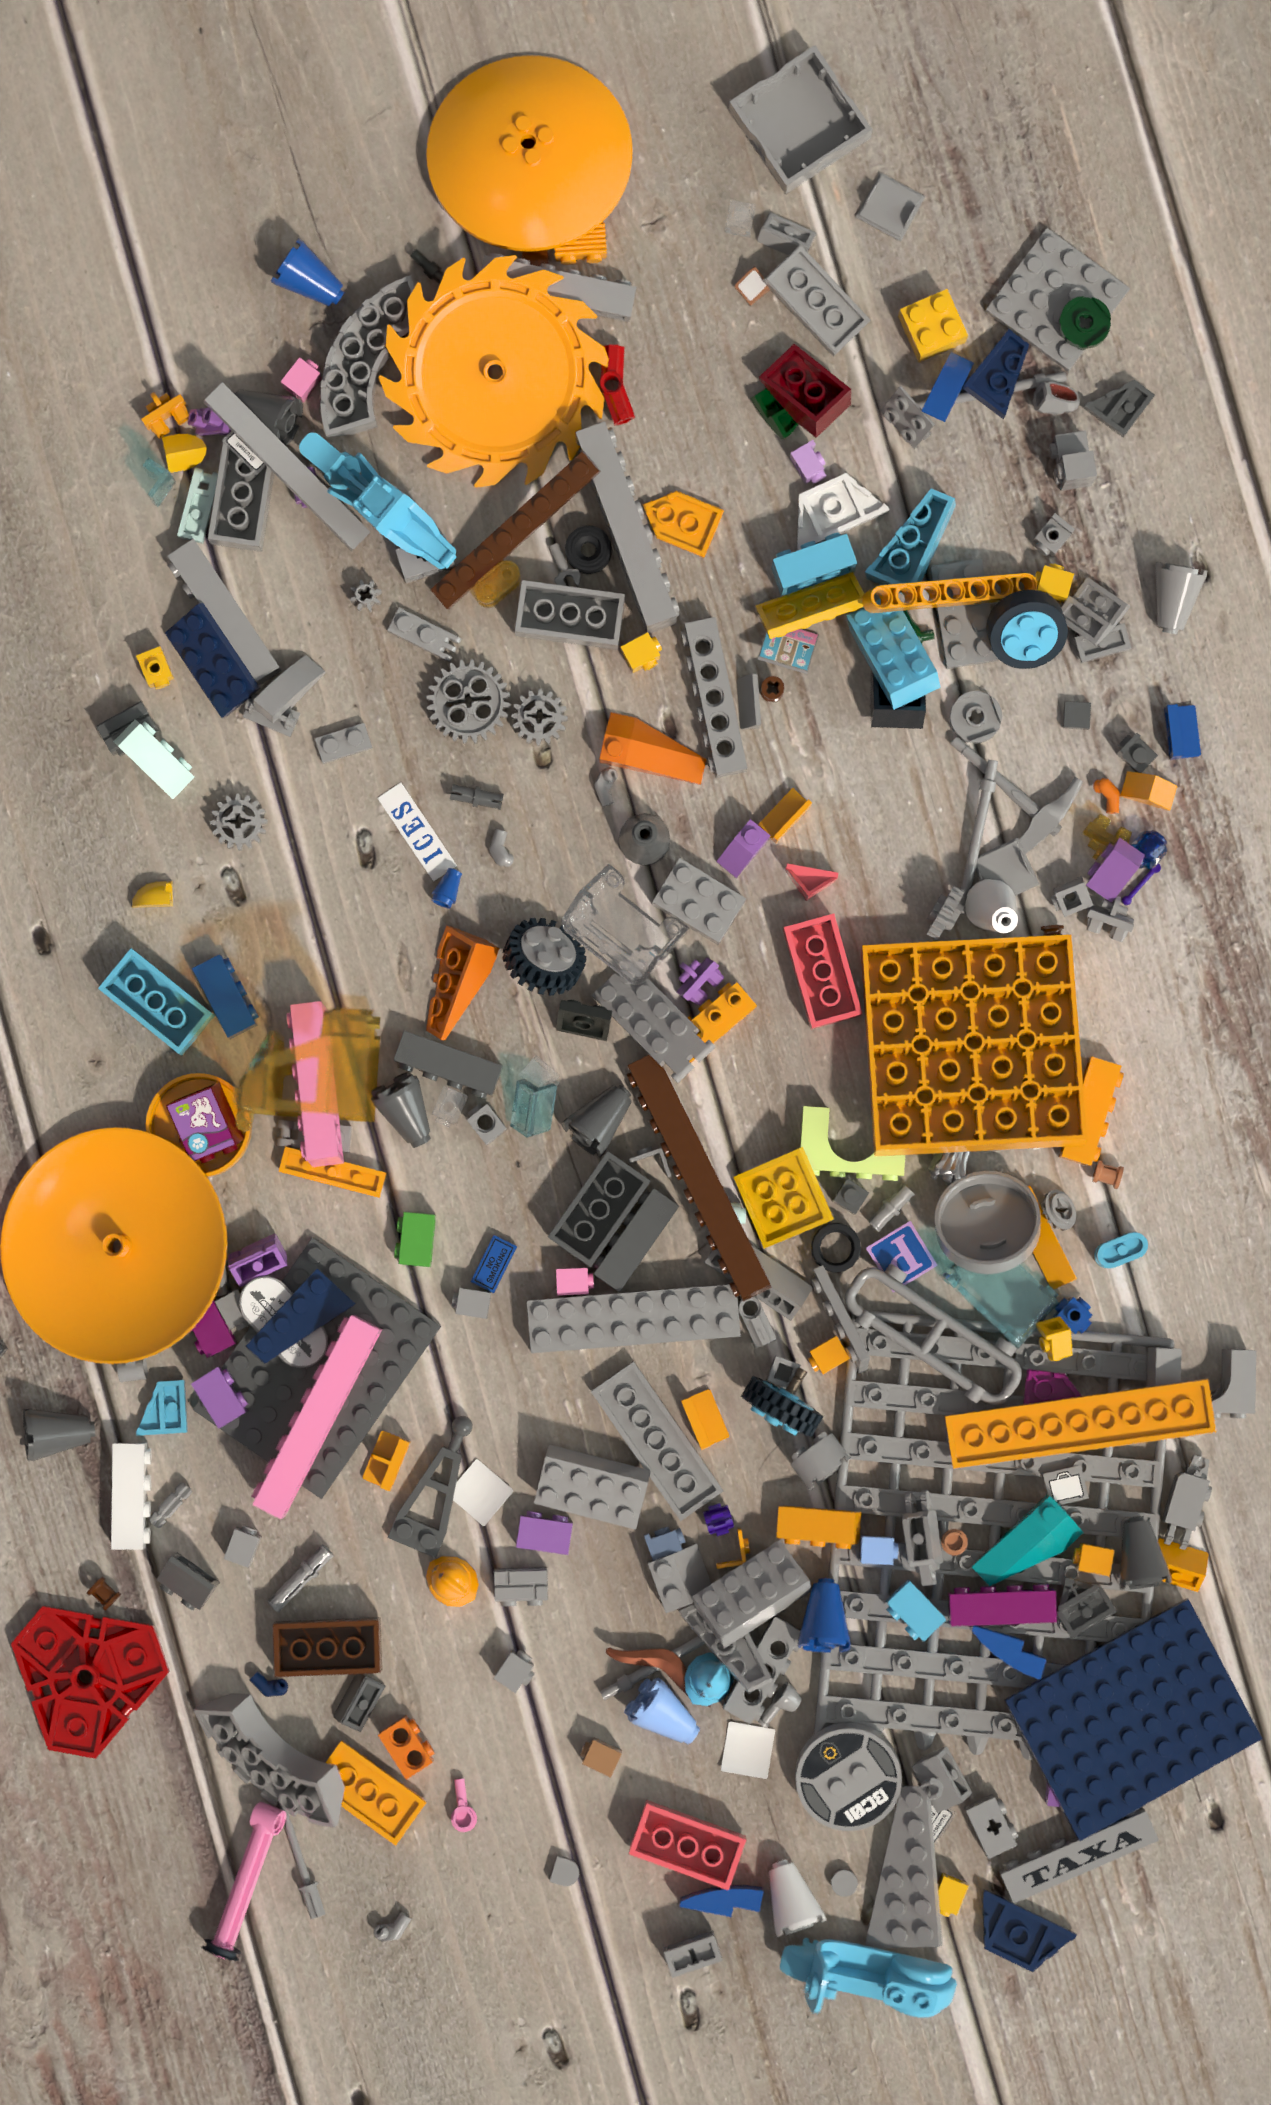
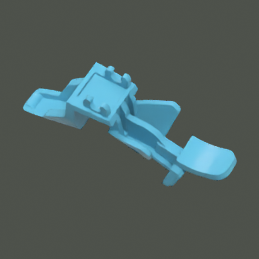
M309 433L300 442L299 450L303 456L325 473L324 479L331 486L327 490L329 494L353 506L378 532L406 552L423 557L438 569L445 567L448 569L457 558L455 556L456 549L440 534L432 518L409 496L379 476L360 452L356 454V457L347 452L340 453L317 433Z

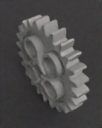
M471 659L469 666H465L463 660H460L459 668L450 663V672L442 668L443 677L434 676L437 686L429 685V690L434 692V695L426 696L428 701L433 702L432 705L427 706V710L435 711L430 720H439L435 728L439 730L444 727V737L452 733L453 742H456L460 736L464 744L467 743L468 737H472L474 744H477V736L480 735L486 741V733L488 731L496 735L495 725L503 727V723L499 720L500 717L508 718V714L503 709L511 707L510 703L504 702V699L510 697V693L502 692L507 687V683L499 684L498 682L502 677L501 674L492 676L494 667L491 666L485 671L484 662L475 667L473 659ZM483 681L486 684L485 691L482 693L474 692L472 686L475 682ZM456 685L460 687L461 692L457 697H449L446 694L450 686ZM467 696H470L471 700H478L487 696L491 697L490 701L472 702V707L467 708L464 703L446 707L447 703L464 702ZM482 706H486L491 710L490 715L485 719L479 718L476 715L477 709ZM454 711L464 712L465 718L462 722L455 723L451 720V715Z

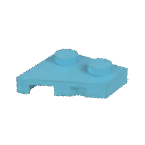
M185 1380L157 1382L140 1426L137 1428L136 1436L187 1433Z

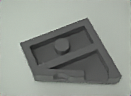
M1136 380L1124 384L1121 388L1114 389L1104 396L1086 403L1084 409L1121 437H1124L1154 398L1155 394Z

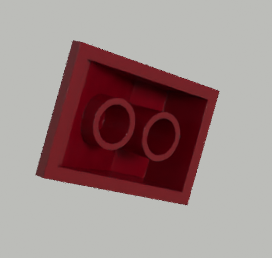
M793 344L759 376V380L790 416L815 438L851 405V388L796 344Z

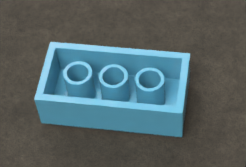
M879 599V600H877V601H875V602H876L878 605H880V604H881V599ZM862 607L846 615L849 630L893 710L941 688L938 672L903 611L870 613Z
M130 948L98 988L182 1056L215 1017L212 1012L132 948Z

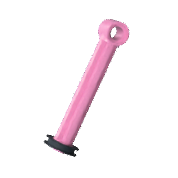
M262 1801L253 1809L250 1818V1825L253 1827V1831L214 1940L204 1939L207 1944L206 1946H201L206 1952L222 1959L239 1960L236 1955L241 1954V1951L235 1948L234 1944L273 1835H278L285 1824V1811Z

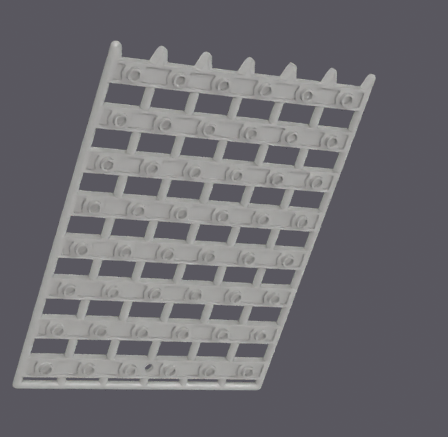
M868 1311L885 1323L903 1324V1330L899 1333L921 1346L928 1334L913 1333V1325L933 1327L937 1322V1319L932 1316ZM853 1313L851 1314V1321L870 1356L900 1358L898 1384L856 1380L855 1362L852 1363L850 1359L847 1360L840 1444L853 1460L891 1463L888 1489L847 1485L849 1462H846L845 1459H840L842 1464L837 1470L834 1510L885 1515L884 1536L893 1537L895 1540L896 1517H903V1514H907L905 1505L906 1492H913L917 1512H922L921 1492L899 1490L901 1464L943 1468L941 1494L930 1493L932 1510H936L940 1544L943 1534L948 1531L949 1521L991 1525L990 1549L1000 1539L1001 1526L1013 1527L1037 1504L1036 1502L1003 1500L1006 1474L1043 1477L1044 1473L1081 1465L1085 1481L1100 1482L1098 1508L1059 1506L1084 1532L1083 1534L1095 1535V1546L1105 1547L1106 1536L1122 1537L1123 1524L1128 1523V1518L1144 1516V1520L1150 1521L1158 1541L1166 1439L1156 1441L1154 1461L1112 1457L1113 1447H1106L1102 1449V1456L1063 1453L955 1468L995 1473L993 1498L951 1495L953 1465L947 1427L945 1441L904 1438L906 1412L954 1415L1023 1405L1024 1396L1011 1395L1005 1403L989 1405L982 1400L975 1403L964 1395L966 1390H960L961 1386L952 1380L950 1382V1389L908 1385L910 1359H921L878 1330L861 1328V1325L855 1322L857 1316ZM955 1319L972 1331L1007 1334V1342L1017 1348L1014 1359L1019 1363L1022 1370L1032 1369L1063 1373L1066 1376L1067 1374L1108 1377L1107 1393L1118 1391L1119 1379L1147 1381L1148 1355L1121 1352L1122 1345L1174 1348V1341L1170 1338L1084 1331L1081 1334L1078 1331L1076 1334L1071 1332V1340L1111 1343V1351L1072 1348V1356L1062 1358L1059 1361H1051L1047 1358V1353L1041 1350L1040 1345L1017 1343L1018 1335L1042 1337L1036 1326ZM956 1332L954 1337L939 1336L929 1353L941 1361L952 1363V1368L962 1374L963 1364L1004 1368L1003 1388L1011 1377V1371L1007 1366ZM987 1340L993 1345L996 1343L994 1340ZM853 1408L894 1410L893 1436L851 1433ZM1110 1483L1152 1487L1150 1513L1108 1509ZM860 1541L859 1544H851V1549L835 1548V1543H831L828 1578L833 1579L835 1584H838L840 1564L881 1568L879 1594L840 1590L845 1617L877 1621L875 1646L851 1644V1649L845 1652H839V1647L831 1649V1653L821 1652L814 1734L830 1726L831 1723L844 1722L863 1724L877 1730L881 1734L884 1728L914 1731L917 1746L922 1750H927L931 1747L936 1733L965 1735L969 1750L974 1755H979L984 1751L989 1738L1018 1740L1022 1756L1027 1760L1033 1759L1034 1756L1011 1712L985 1710L987 1684L1025 1688L1039 1679L1016 1670L999 1658L990 1657V1650L981 1642L979 1656L937 1652L940 1627L970 1629V1626L949 1625L948 1600H942L944 1574L980 1577L971 1566L987 1551L965 1549L959 1555H950L943 1550L941 1545L943 1563H939L940 1570H936L937 1584L932 1587V1599H927L947 1620L928 1637L927 1651L885 1647L887 1622L905 1623L902 1618L896 1621L886 1610L889 1607L886 1600L891 1596L892 1569L915 1571V1568L910 1567L908 1563L906 1543H898V1559H893V1565L861 1564ZM1051 1557L1004 1579L1036 1582L1038 1584L1064 1585L1067 1577L1076 1581L1099 1585L1103 1589L1121 1590L1119 1588L1120 1563L1113 1562L1110 1576L1078 1571L1075 1569L1076 1564L1072 1563L1073 1559ZM1126 1584V1588L1122 1590L1143 1592L1141 1618L1111 1615L1074 1638L1070 1637L1059 1619L1058 1610H1056L1057 1623L978 1626L1002 1633L1034 1635L1032 1654L1042 1657L1044 1636L1086 1640L1085 1654L1096 1649L1097 1641L1108 1642L1152 1617L1154 1587L1129 1589V1584ZM1046 1662L1041 1679L1067 1664ZM830 1670L871 1673L870 1699L828 1695ZM893 1675L925 1678L922 1704L880 1700L882 1676ZM935 1680L977 1683L975 1709L933 1705Z

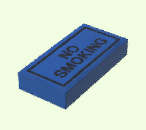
M493 1235L471 1282L495 1293L517 1246Z

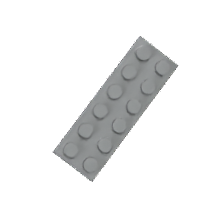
M632 1362L591 1391L643 1468L651 1470L650 1478L680 1521L723 1492L719 1483L635 1362Z

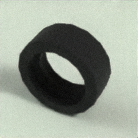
M840 1223L827 1224L820 1228L813 1237L811 1243L812 1257L816 1264L819 1266L823 1265L826 1271L833 1273L846 1271L853 1267L859 1259L861 1252L860 1239L856 1232L848 1225ZM830 1233H842L851 1242V1253L841 1263L829 1262L821 1253V1242Z

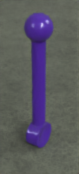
M1159 863L1154 868L1150 866V871L1128 895L1122 897L1124 905H1130L1135 894L1154 873H1158L1161 870Z

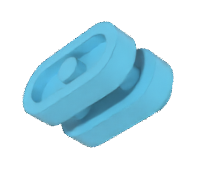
M1132 1232L1101 1243L1094 1251L1095 1262L1102 1268H1115L1138 1259L1147 1252V1239L1140 1233Z

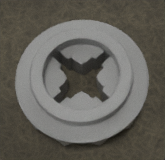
M1052 1190L1045 1194V1200L1041 1204L1045 1208L1043 1214L1048 1217L1047 1223H1052L1054 1229H1061L1062 1231L1073 1227L1076 1221V1210L1069 1196L1060 1190Z

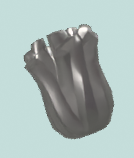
M971 1152L935 1153L928 1167L931 1178L936 1180L937 1177H941L945 1184L949 1186L954 1181L967 1176L966 1164Z

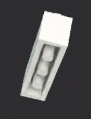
M113 1443L111 1549L143 1550L146 1548V1543L150 1544L151 1529L146 1528V1517L151 1516V1501H147V1491H151V1475H147V1464H151L152 1450L147 1449V1443Z

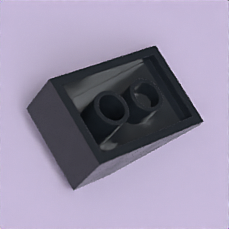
M871 670V727L923 729L926 714L925 695L893 710Z

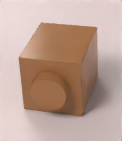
M593 1737L591 1743L586 1741L580 1756L584 1757L583 1765L611 1778L622 1755V1750Z

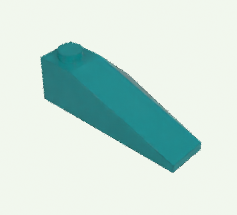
M1046 1494L971 1567L991 1586L1064 1552L1084 1532L1050 1495Z

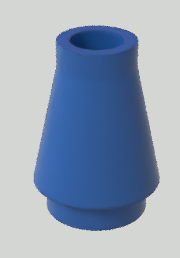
M448 868L446 874L432 892V902L450 909L452 904L456 903L462 873Z

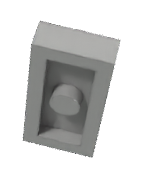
M1125 623L1116 625L1098 645H1094L1083 636L1074 637L1080 663L1124 652L1132 648Z
M365 723L315 738L323 764L373 749Z

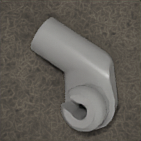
M614 768L603 769L594 783L602 807L614 803L610 793V788L618 776Z
M495 829L489 852L497 865L509 867L513 864L514 858L512 854H508L504 847L507 832Z
M400 1912L394 1923L375 1927V1938L382 1942L398 1940L412 1918L406 1913Z

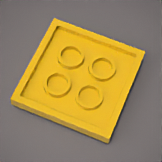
M803 1147L733 1177L764 1249L834 1220Z

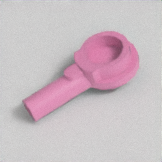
M455 1779L457 1808L451 1815V1823L456 1830L468 1832L475 1827L477 1815L473 1808L467 1804L465 1779Z

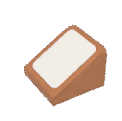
M755 266L734 285L735 289L750 306L770 291V288L763 282L765 278Z

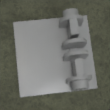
M900 386L881 409V412L885 415L887 421L893 424L901 433L903 439L915 449L922 440L927 439L932 434L930 430L935 424Z

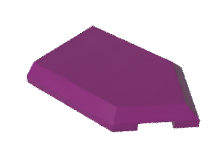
M1027 1369L1023 1405L1082 1397L1065 1374Z

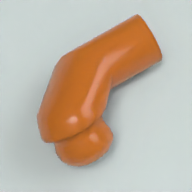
M1107 778L1095 780L1093 784L1094 791L1102 793L1107 798L1106 813L1118 814L1120 793L1117 787Z

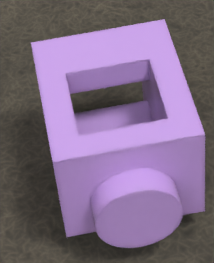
M813 440L790 454V459L805 484L811 481L815 484L827 476L823 467L826 463L819 451H813L815 449V442Z

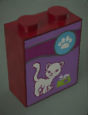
M220 1082L178 1098L166 1105L184 1149L194 1161L200 1160L202 1164L216 1158L214 1154L222 1151L224 1155L238 1149L237 1144L244 1140Z

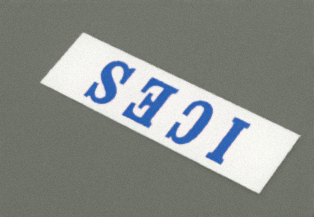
M399 783L378 797V800L433 882L446 874L448 868L453 869L457 866L402 783Z

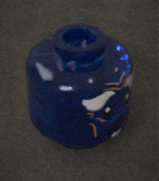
M1154 830L1143 831L1130 844L1145 855L1139 867L1140 869L1143 867L1146 869L1156 867L1167 854L1166 839L1159 832Z

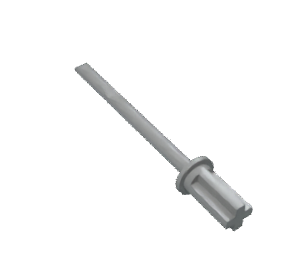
M278 1803L279 1809L286 1812L285 1828L304 1884L298 1890L302 1891L310 1919L323 1916L325 1911L316 1886L319 1883L318 1881L311 1883L294 1827L289 1819V1812Z

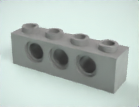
M776 1615L772 1617L756 1646L764 1664H769L772 1667L770 1675L772 1682L758 1688V1698L751 1701L745 1698L744 1692L746 1689L737 1680L723 1704L724 1710L750 1725L753 1720L758 1721L765 1709L762 1704L766 1696L769 1698L773 1696L778 1686L775 1681L779 1673L782 1675L786 1673L791 1663L788 1657L792 1650L797 1652L799 1649L798 1639L801 1629ZM774 1641H782L785 1644L784 1652L779 1655L773 1654L770 1651L771 1644Z

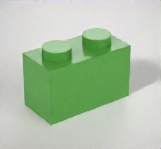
M404 1212L403 1217H398L397 1232L402 1234L401 1243H396L394 1258L399 1259V1264L431 1267L436 1215Z

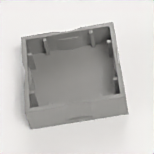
M815 45L785 64L775 75L759 81L729 101V112L785 194L871 139L873 129L854 101L842 90L835 73Z

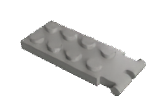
M630 960L592 994V997L601 1006H604L607 1010H612V1017L661 1067L666 1064L674 1072L671 1077L677 1083L694 1068L689 1062L693 1057L700 1063L716 1047L710 1040L705 1043L697 1035L699 1032L698 1028Z

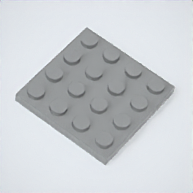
M1046 228L985 312L1069 372L1084 350L1071 346L1060 333L1058 322L1064 306L1076 297H1094L1101 300L1108 307L1110 314H1112L1130 288L1050 229ZM1080 317L1079 326L1081 328H1090L1089 323L1091 319L1089 317L1087 319Z

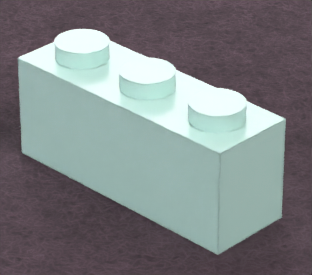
M134 720L113 742L174 799L194 778L189 772L192 767L182 757L177 760L171 754L174 749L164 739L160 742L153 737L156 731L145 721L140 724L137 720Z

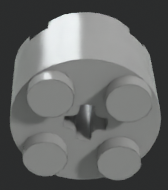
M824 1431L812 1440L814 1445L806 1450L803 1447L791 1456L793 1460L791 1463L792 1468L809 1490L814 1488L812 1485L814 1481L819 1485L836 1473L839 1469L838 1467L842 1464L840 1459H845L846 1462L851 1460V1457L832 1433L827 1435Z

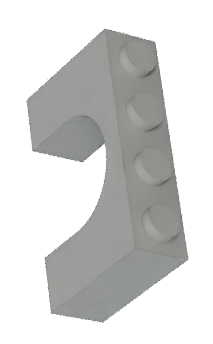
M1148 1347L1147 1387L1181 1383V1349ZM1222 1349V1379L1219 1388L1211 1396L1214 1418H1221V1413H1230V1418H1246V1413L1255 1414L1256 1350Z

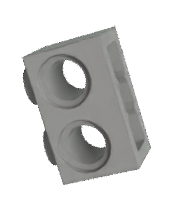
M714 1931L663 1947L672 1978L722 1961V1955Z

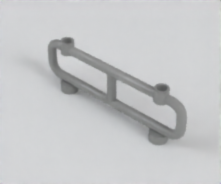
M891 1263L885 1272L878 1268H866L855 1277L845 1294V1303L847 1308L857 1316L856 1323L867 1330L872 1326L967 1390L964 1395L975 1403L982 1400L989 1405H1000L1011 1397L1022 1378L1020 1365L1012 1358L1017 1350L1015 1346L1001 1337L993 1345L903 1285L902 1283L907 1274ZM875 1278L937 1319V1322L921 1346L856 1303L855 1297L867 1279ZM946 1326L1010 1369L1011 1377L999 1394H990L929 1353Z

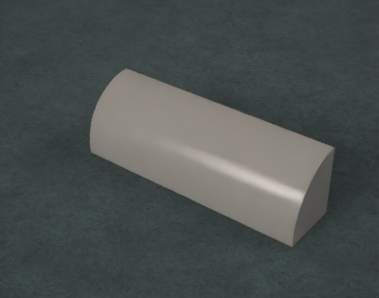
M752 1246L771 1284L770 1289L755 1297L791 1321L802 1307L813 1286ZM718 1249L711 1251L704 1263L733 1282L729 1272L724 1274L717 1261L721 1258Z

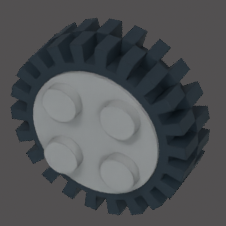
M530 918L529 922L523 920L520 925L517 924L512 930L502 952L504 953L502 957L503 962H506L505 968L506 970H512L510 976L513 979L518 976L520 977L519 985L523 986L526 982L529 985L527 990L531 992L534 987H537L538 994L541 995L544 994L546 989L549 996H554L556 991L559 995L564 994L565 990L569 991L575 986L586 965L585 947H580L582 942L579 938L573 940L575 933L572 930L569 933L564 932L567 928L565 925L562 924L560 928L555 927L557 921L551 920L549 925H547L546 918H540L538 923L536 918Z

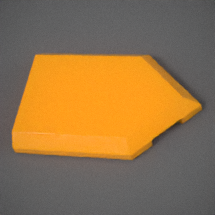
M674 491L664 497L643 504L657 539L705 558L724 510L679 491Z

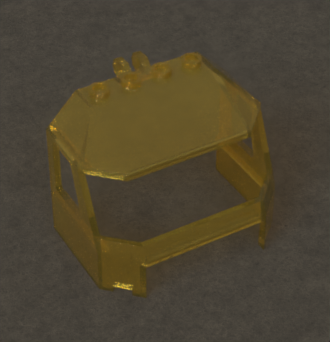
M336 1007L326 1010L323 1014L320 1037L285 1050V1037L275 1030H269L239 1081V1088H234L233 1103L238 1105L237 1109L241 1110L235 1119L237 1121L235 1123L237 1129L242 1132L249 1131L253 1126L254 1114L298 1117L302 1116V1112L339 1114V1120L375 1122L376 1107L371 1101L372 1094L370 1091L376 1088L378 1083L380 1036H375V1029H380V1017H373V1010ZM314 1057L318 1058L315 1101L283 1100L284 1078L293 1074L292 1064Z

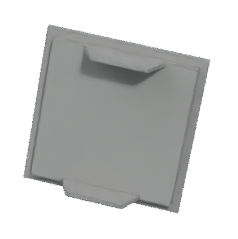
M880 172L856 218L901 242L925 196Z
M1018 837L978 855L975 870L980 881L984 879L1003 881L1012 889L1015 896L1040 885Z

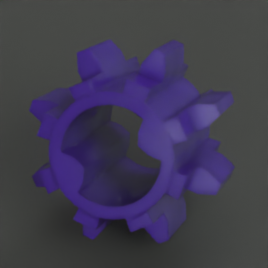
M718 1503L709 1506V1510L703 1512L710 1535L714 1533L717 1536L729 1533L728 1529L734 1528L728 1505L721 1506Z

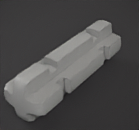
M181 1482L175 1488L176 1492H172L158 1507L159 1511H155L149 1517L150 1522L155 1527L161 1528L166 1522V1518H170L181 1506L182 1500L187 1499L192 1493L191 1488L187 1484Z

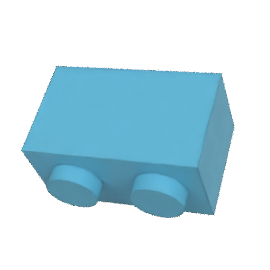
M909 1579L886 1600L889 1605L886 1610L896 1621L900 1618L908 1625L905 1630L914 1640L920 1637L925 1641L947 1620Z

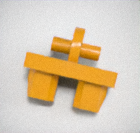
M155 392L150 394L153 402L145 406L150 414L141 419L147 430H151L160 439L170 432L164 422L169 417L173 416L178 425L188 421L187 404L181 394L171 399L167 393L158 398Z

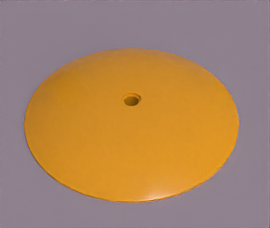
M102 1128L87 1131L70 1137L47 1151L31 1166L21 1179L10 1199L4 1216L0 1244L1 1265L7 1290L14 1306L23 1320L42 1340L55 1349L84 1361L104 1364L134 1362L154 1356L177 1343L196 1326L212 1304L219 1289L226 1263L227 1231L224 1213L215 1189L204 1171L188 1154L173 1143L157 1135L130 1128ZM118 1239L121 1243V1248L115 1253L113 1244Z

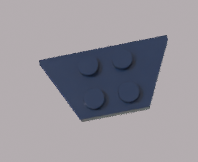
M986 1889L983 1890L985 1950L1033 1972L1045 1960L1058 1953L1060 1948L1076 1938L1077 1934L1015 1903L1013 1904V1902Z

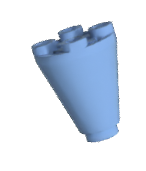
M648 1678L645 1679L638 1689L640 1693L635 1701L632 1700L624 1710L628 1720L636 1726L680 1743L690 1744L700 1730L694 1718L660 1678H655L652 1681Z

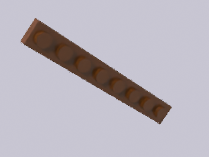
M582 451L430 589L446 609H450L595 478L601 470Z

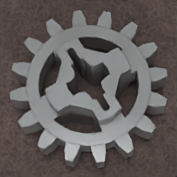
M539 689L538 695H534L530 690L529 698L526 699L521 695L520 700L522 704H514L513 706L518 711V713L511 714L512 719L518 720V722L513 724V729H521L518 737L522 738L526 735L527 744H530L532 740H536L537 746H540L541 740H545L547 745H550V738L553 736L558 740L559 735L557 731H565L566 729L561 724V722L568 721L567 716L561 715V713L566 711V706L559 707L561 698L558 697L553 700V692L551 691L545 696L542 689ZM535 702V706L530 711L524 712L529 704ZM545 702L553 706L556 713L549 712L545 707ZM538 712H542L543 717H547L542 719V723H537L536 719L533 718L537 716ZM523 722L530 724L534 728V733L528 731ZM555 724L552 730L544 734V729L547 726Z
M236 794L235 800L226 796L227 803L218 802L217 804L221 809L219 811H212V814L217 817L216 820L210 821L211 825L217 826V829L212 833L214 836L221 835L218 840L219 843L223 844L228 841V849H232L234 844L237 845L239 851H242L244 844L251 849V841L255 840L260 843L261 840L258 834H266V831L261 827L268 823L267 819L261 818L266 812L264 809L257 810L260 803L256 800L251 804V797L249 795L244 800H241L240 794ZM244 806L250 808L255 816H247ZM233 807V811L227 817H223L226 811ZM238 816L247 821L241 824V828L231 824L233 821H237ZM223 828L231 829L234 832V838L226 835ZM250 828H255L254 831L248 837L245 838V833Z
M954 885L947 897L943 894L940 895L927 918L933 923L926 935L938 940L944 929L950 932L964 906L959 904L965 892L964 890Z

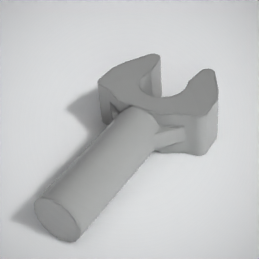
M559 543L549 546L559 570V574L555 578L556 585L566 586L564 579L570 576L574 579L575 585L579 587L581 577L579 570L568 567Z

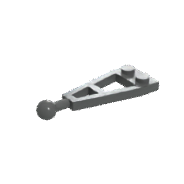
M459 1416L454 1419L452 1423L454 1434L448 1448L444 1446L441 1448L398 1512L388 1535L389 1539L434 1558L437 1557L447 1533L462 1454L458 1453V1449L463 1437L469 1435L473 1429L472 1421L468 1417ZM444 1457L453 1460L448 1485L431 1478ZM425 1486L446 1494L439 1529L406 1516Z

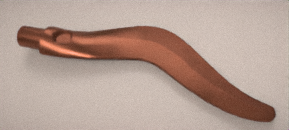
M606 1649L607 1655L619 1662L660 1668L687 1695L685 1690V1674L687 1669L674 1652L667 1649L634 1651Z

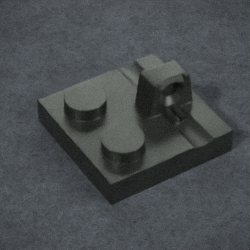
M561 1000L556 1031L607 1041L612 1010H607V1008L600 1005H584L577 1000Z

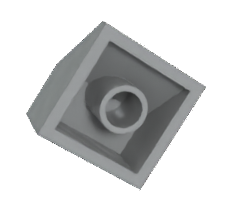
M697 1543L682 1548L683 1550L654 1561H648V1566L665 1613L694 1603L692 1596L711 1585Z

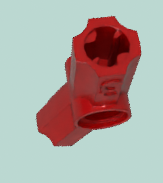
M613 344L603 345L609 361L608 367L601 365L600 389L614 426L623 425L635 419L623 384L625 347ZM609 380H614L618 382L619 387L611 391L606 389L605 383Z

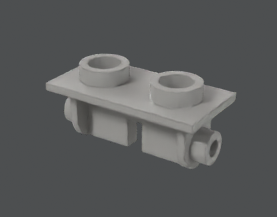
M253 694L247 700L243 718L291 737L301 713L288 708L272 723L254 708L253 700L258 695Z

